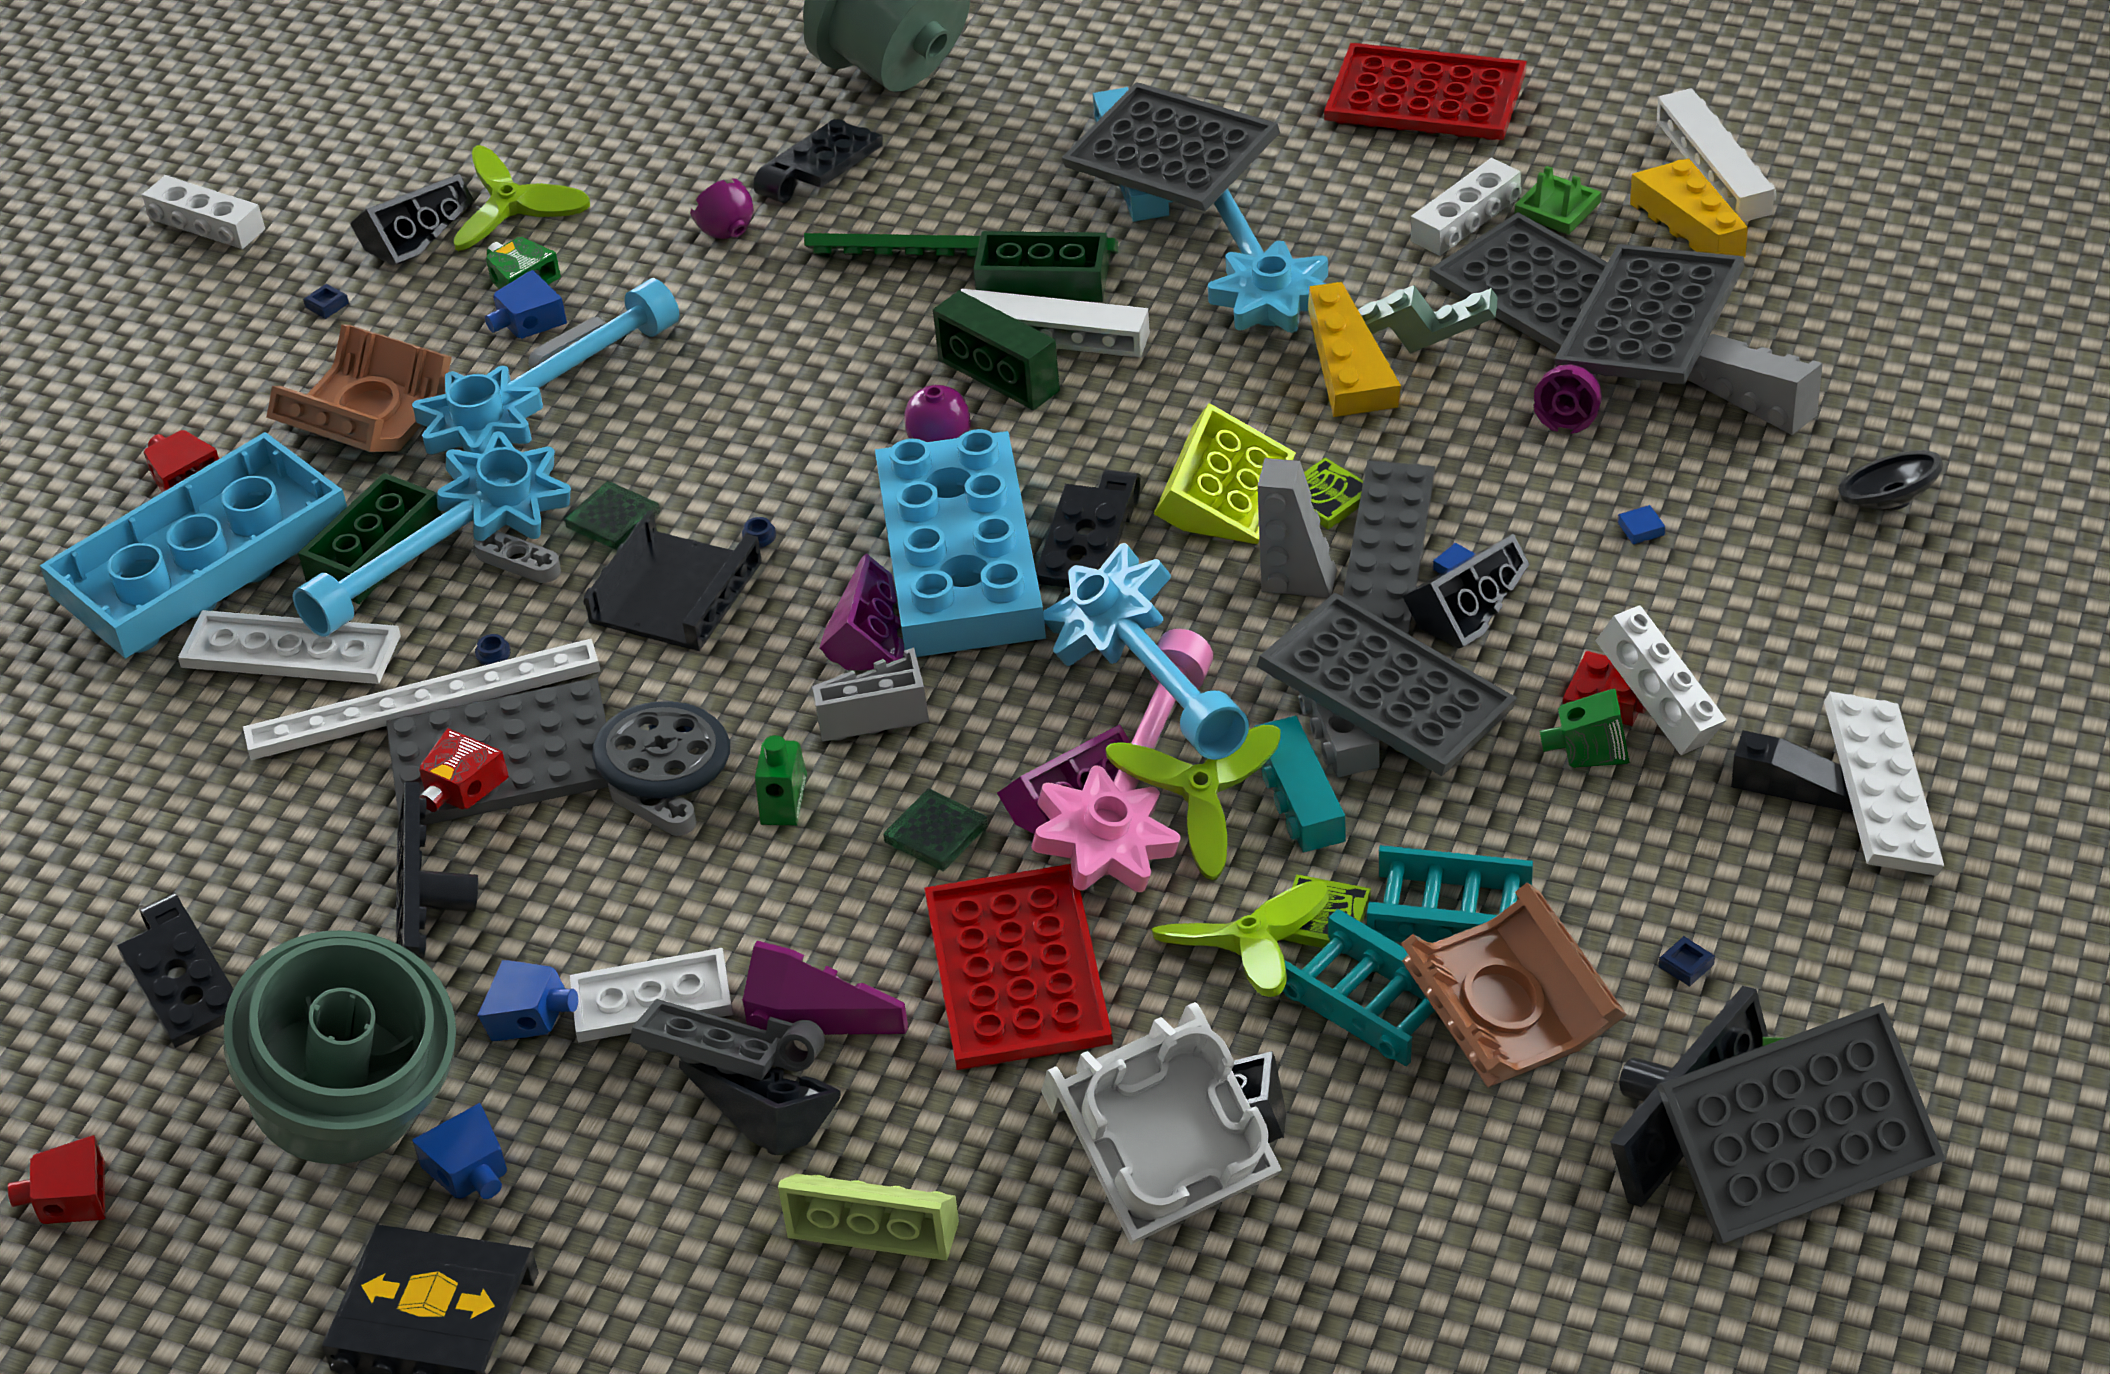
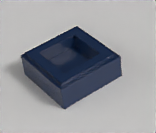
M328 284L323 285L303 299L306 309L325 319L349 304L347 294Z
M1683 936L1659 957L1658 967L1690 987L1714 965L1715 955Z

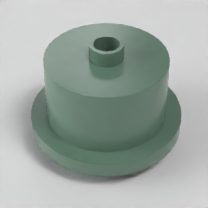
M805 0L803 7L804 42L809 53L827 67L842 69L855 65L888 90L901 92L912 88L928 77L946 58L963 30L969 13L970 0Z
M345 930L322 931L296 937L272 948L256 960L242 975L231 994L225 1013L224 1055L230 1076L238 1091L248 1102L256 1124L274 1144L289 1154L311 1162L346 1164L368 1159L396 1143L409 1129L415 1117L439 1093L447 1078L453 1059L456 1022L452 1003L442 982L433 970L414 953L395 942L373 934Z

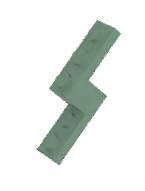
M1415 285L1403 290H1396L1389 296L1376 302H1368L1359 308L1358 311L1371 334L1391 327L1411 354L1496 318L1498 297L1490 288L1481 293H1473L1453 305H1445L1434 312Z

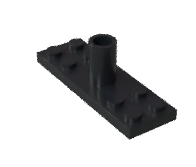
M405 782L397 828L396 943L408 949L419 958H424L426 935L419 933V929H425L426 909L475 912L478 898V875L421 871L422 851H420V847H425L426 825L420 824V820H425L426 798H420V783Z
M1742 986L1732 999L1727 1001L1715 1019L1704 1028L1702 1034L1673 1068L1637 1057L1629 1059L1624 1065L1619 1080L1621 1093L1625 1097L1643 1102L1610 1141L1627 1203L1642 1208L1684 1157L1656 1085L1762 1047V1037L1769 1036L1757 989Z

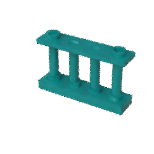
M1380 845L1379 877L1388 879L1383 903L1369 902L1367 926L1390 940L1401 943L1412 934L1428 943H1434L1471 929L1498 916L1476 913L1480 887L1503 890L1500 914L1517 901L1518 896L1515 891L1526 883L1532 885L1533 861ZM1403 879L1426 882L1422 907L1398 905ZM1441 883L1464 886L1460 911L1437 909Z
M1337 909L1328 917V938L1330 942L1302 970L1284 960L1287 981L1282 992L1291 1000L1299 1001L1378 1049L1386 1058L1394 1059L1407 1067L1411 1063V1035L1429 1018L1435 1009L1403 964L1402 960L1408 956L1405 949ZM1341 953L1347 954L1359 961L1333 989L1316 979ZM1372 972H1377L1389 979L1391 982L1365 1008L1347 998ZM1403 991H1409L1421 998L1423 1001L1397 1027L1379 1017Z

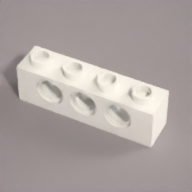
M1490 158L1411 216V242L1441 256L1520 197L1521 171Z
M164 175L142 194L149 219L240 249L245 248L265 230L258 204Z
M1640 605L1612 617L1595 640L1680 755L1706 745L1727 719Z

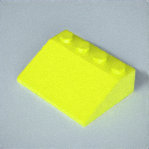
M1208 403L1189 432L1154 511V515L1183 531L1258 544L1259 514L1257 486L1264 459L1293 460L1296 452Z

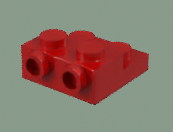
M1590 651L1585 652L1563 696V704L1610 689H1616L1622 724L1633 726L1638 714H1644L1646 708L1606 655Z

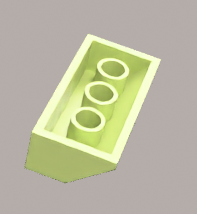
M794 1174L780 1180L778 1185L788 1238L948 1260L959 1223L955 1195H947L939 1191L911 1190L901 1186L890 1187L868 1184L859 1180L832 1179L822 1175Z

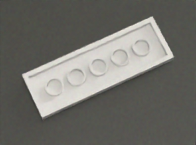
M202 610L178 656L181 668L379 684L401 635L399 627L394 625L348 622L328 636L322 637L310 630L301 618Z
M1830 691L1824 704L1866 863L1938 876L1944 867V863L1899 705L1885 700L1880 701Z

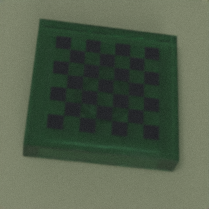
M607 481L565 517L564 520L566 528L618 550L619 546L625 543L633 532L635 525L642 520L648 510L653 511L655 517L660 513L659 503Z
M928 788L883 833L884 842L944 872L988 827V818Z

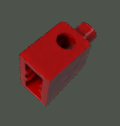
M180 430L166 438L161 434L154 435L143 452L150 474L161 492L168 490L219 459L217 450L213 446L185 430Z
M95 1135L34 1154L30 1158V1179L8 1183V1196L11 1206L15 1207L32 1203L39 1222L43 1224L106 1219L105 1160Z

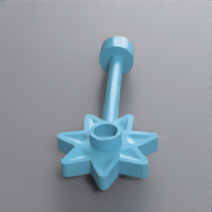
M1227 188L1214 202V205L1241 253L1228 252L1225 255L1227 276L1208 283L1209 303L1234 308V327L1237 330H1245L1260 324L1264 326H1279L1289 333L1296 332L1298 330L1300 311H1308L1309 286L1326 284L1323 281L1328 277V258L1320 255L1293 259L1284 241H1275L1264 252Z
M655 278L645 281L626 293L624 298L626 312L512 381L507 366H499L487 375L472 374L463 376L454 371L446 373V394L416 400L412 403L416 422L427 426V429L422 434L426 453L436 454L462 446L467 452L483 454L492 434L497 431L503 432L511 443H529L532 438L529 423L525 418L543 408L539 388L637 328L643 334L654 337L677 323L680 314L674 296L661 281Z
M497 431L492 434L483 454L455 449L448 450L446 452V471L454 480L438 489L437 508L445 513L338 582L327 573H320L295 589L293 592V602L302 621L315 634L322 637L328 636L353 619L354 607L351 599L472 520L473 536L477 541H484L505 525L530 539L539 538L541 535L540 511L565 508L570 505L571 487L549 476L554 467V449L547 446L520 452L513 447L503 432Z
M1122 543L1114 550L1099 570L1079 565L1073 566L1068 572L1071 594L1043 611L1045 624L1053 633H1059L1053 647V652L1066 666H1070L1097 648L1108 662L1113 664L1120 659L1126 644L1184 708L1180 718L1181 732L1200 755L1216 760L1225 758L1237 751L1244 743L1249 730V722L1245 713L1227 694L1221 691L1200 693L1143 630L1156 627L1163 621V616L1150 602L1171 578V574L1160 560L1154 559L1139 564V558L1126 543Z

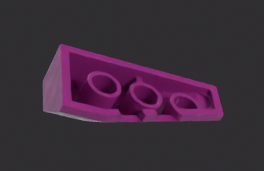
M867 553L861 558L824 631L819 648L830 661L838 663L846 670L874 669V662L882 659L886 661V664L903 658L905 650L903 639L897 635V629L901 626L900 618L894 615L893 605L897 602L893 576Z
M1119 724L1029 771L997 792L1015 825L1035 834L1039 826L1050 821L1038 805V799L1044 783H1053L1082 791L1089 772L1095 765L1103 767L1112 781H1114L1119 769L1107 758L1106 747L1112 743H1131L1121 725Z
M756 941L754 944L742 999L747 1025L766 1030L769 1018L773 1017L790 1023H795L799 1020L812 1021L822 1029L824 1035L906 1034L908 1022L904 1002L864 983H858L853 986L837 977L838 971L831 967L825 966L823 971L803 962L805 955L793 949Z

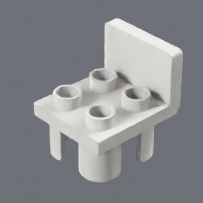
M1196 1002L1185 1007L1176 1028L1173 1029L1160 1017L1154 1020L1149 1034L1096 1059L1088 1051L1080 1054L1076 1067L1077 1074L1064 1079L1056 1066L1047 1070L1041 1092L1052 1114L1066 1111L1130 1245L1279 1175L1282 1171L1268 1143L1266 1123L1259 1109L1256 1106L1250 1107L1232 1071L1234 1061L1227 1045L1218 1034L1211 1030L1201 1008Z

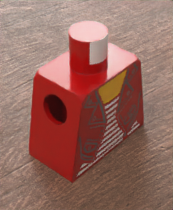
M448 728L420 765L419 771L425 790L420 795V798H426V809L431 812H436L445 802L462 810L469 809L509 777L503 751Z

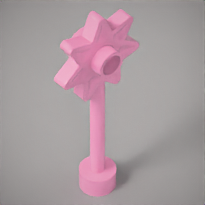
M1172 629L1165 632L1160 637L1157 646L1189 681L1199 689L1213 661V651L1209 643L1202 636L1190 630ZM1150 672L1158 686L1131 744L1154 749L1176 700ZM1095 765L1091 768L1082 791L1053 783L1043 784L1038 805L1050 821L1036 829L1031 848L1037 853L1071 858L1073 886L1078 890H1086L1104 875H1111L1134 891L1143 892L1151 875L1148 860L1173 857L1181 837L1176 831L1151 818L1160 795L1157 788L1146 787L1136 789L1140 780L1120 769L1114 781H1112L1103 767Z

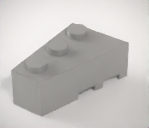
M914 647L905 650V657L886 664V661L882 659L873 663L874 669L856 675L854 671L812 686L822 742L843 740L850 736L867 733L876 734L883 730L899 727H914L918 724L929 722L925 690Z

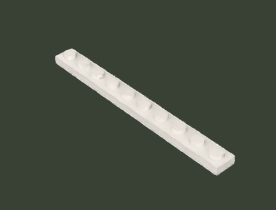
M587 639L243 726L250 759L255 760L387 726V720L490 700L600 672V666L592 639Z

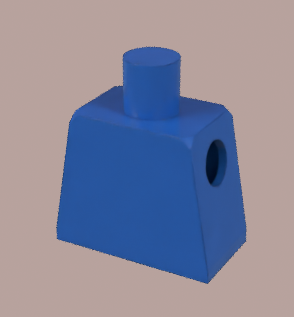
M533 270L496 291L493 295L496 311L485 316L486 325L492 333L507 327L517 338L521 339L567 323L562 298Z
M502 960L477 1016L491 1041L546 1035L552 1031L559 1012L576 1011L578 1007V993L575 989H565L558 973L551 966Z
M480 1103L412 1139L422 1169L455 1198L462 1199L477 1191L481 1198L490 1199L500 1192L502 1183L498 1178L505 1175L507 1167L499 1142Z

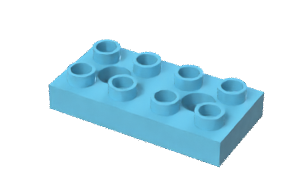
M976 429L965 432L959 438L933 442H925L920 439H905L895 443L892 447L875 449L904 649L908 650L914 647L916 657L1046 639L1043 605L1009 432L992 433L988 430Z
M264 432L40 565L50 596L126 659L134 653L144 652L153 648L159 642L160 637L189 619L199 617L202 610L212 611L218 601L246 584L255 583L268 577L275 566L304 548L347 507L343 490L268 433Z

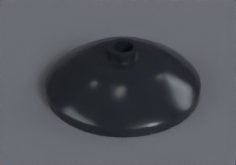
M1925 450L1909 451L1887 456L1873 461L1848 475L1839 485V494L1844 502L1856 507L1875 510L1888 508L1891 510L1902 509L1908 506L1910 501L1922 495L1937 480L1943 469V463L1939 454Z

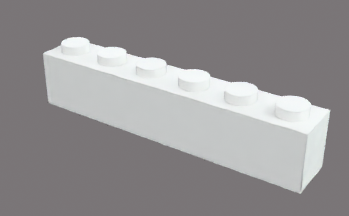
M1692 88L1658 96L1657 123L1683 156L1686 159L1689 158L1741 220L1746 222L1772 215L1773 203L1777 196L1773 183L1765 178L1759 166L1751 161L1745 149L1737 144L1731 132L1723 127L1717 115H1714L1706 106L1705 101L1702 98L1700 99Z
M961 289L962 292L1056 339V349L1141 358L1150 334L1148 308Z

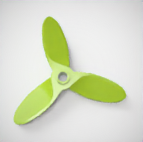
M477 145L472 150L474 168L491 197L457 232L454 237V248L456 251H461L472 247L488 236L504 219L516 214L534 217H561L580 214L590 207V198L582 190L567 186L543 183L518 185L513 182L507 167L492 150L485 146Z
M1260 725L1248 730L1244 743L1237 751L1222 759H1207L1203 764L1192 765L1152 748L1123 742L1108 745L1106 747V756L1114 766L1128 775L1150 785L1176 793L1184 798L1188 803L1187 834L1195 864L1203 876L1210 880H1216L1225 868L1227 857L1226 821L1217 793L1241 783L1259 770L1277 750L1281 731L1274 725Z
M1322 881L1305 882L1267 900L1251 915L1244 916L1234 922L1227 924H1167L1152 928V935L1155 940L1160 942L1214 946L1235 952L1242 956L1245 975L1253 988L1262 996L1276 997L1284 990L1287 981L1284 956L1277 941L1298 931L1325 907L1329 899L1328 887Z

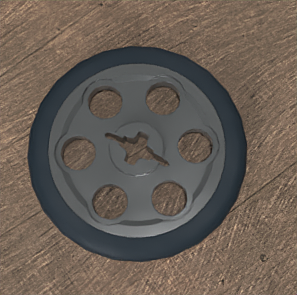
M673 701L649 702L623 710L609 719L599 730L594 741L592 758L596 769L606 782L618 790L644 798H672L699 790L720 774L730 755V739L723 725L716 717L704 709L687 703ZM645 724H653L657 726L655 729L652 730L640 729V727ZM682 726L693 728L689 732L676 731L677 728ZM622 744H631L634 746L632 749L629 750H619L617 748L619 745ZM695 748L706 750L705 753L700 755L689 753L690 750ZM636 766L647 768V770L640 773L630 771L631 768ZM674 768L683 770V772L678 775H670L666 773L668 770Z

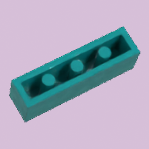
M1297 716L1260 724L1274 725L1281 731L1277 750L1262 766V776L1268 789L1273 788L1274 802L1278 813H1284L1286 816V827L1291 840L1297 839L1303 853L1346 842L1345 814Z

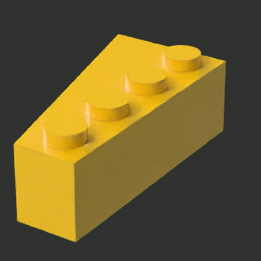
M1689 158L1632 173L1630 205L1637 210L1640 208L1645 209L1648 212V218L1655 223L1661 221L1669 227V233L1676 238L1687 239L1689 247L1696 252L1744 256L1745 258L1747 225Z
M1336 282L1309 286L1308 312L1333 417L1399 408L1401 384L1343 283Z

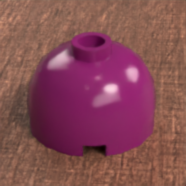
M732 178L734 183L727 184L725 180H720L709 186L697 197L696 202L698 206L694 211L691 208V218L705 234L715 239L738 237L746 231L754 212L752 198L743 183L736 178Z
M1572 364L1559 365L1548 371L1536 385L1533 394L1535 402L1533 404L1534 412L1541 423L1552 431L1557 432L1558 427L1573 429L1570 434L1578 433L1591 425L1599 413L1602 401L1601 388L1594 375L1583 367Z
M944 385L924 387L915 392L906 405L904 423L909 439L913 437L925 442L954 439L970 430L971 420L966 401L953 388Z

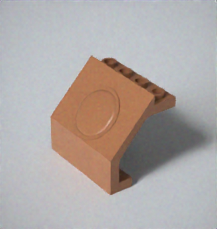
M342 324L334 363L330 370L308 394L282 386H272L266 418L369 452L400 451L421 427V424H418L415 420L412 403L416 400L446 394L445 374L449 372L452 357L352 325Z
M1529 883L1515 891L1519 900L1486 923L1434 943H1428L1415 934H1412L1401 943L1408 953V956L1402 960L1403 964L1487 1087L1580 1051L1627 1015L1543 895Z

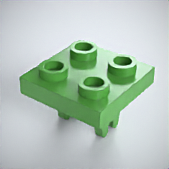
M1546 166L1544 173L1539 172L1537 183L1515 204L1514 214L1518 212L1538 224L1555 229L1558 232L1570 234L1601 203V192L1581 185L1580 177L1573 176L1572 180L1569 181L1553 175V168Z

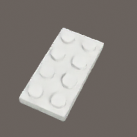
M723 948L570 975L571 989H575L578 993V1007L574 1012L578 1043L630 1034L632 1027L656 999L718 1017L733 1015Z

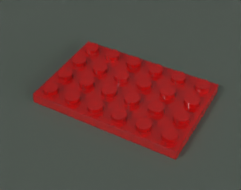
M1350 43L1325 106L1324 121H1333L1340 124H1361L1368 127H1388L1397 130L1424 131L1426 133L1452 134L1458 137L1470 136L1487 140H1504L1526 74L1527 61Z
M1071 864L924 887L956 1070L1113 1044L1111 1026L1080 890L1073 886Z

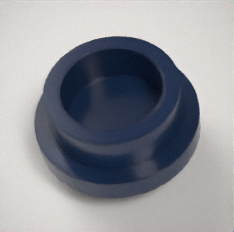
M764 517L749 519L742 530V538L745 534L758 537L760 548L771 544L776 538L775 527Z
M489 634L482 637L475 649L476 659L483 665L507 660L511 654L509 643L498 634Z

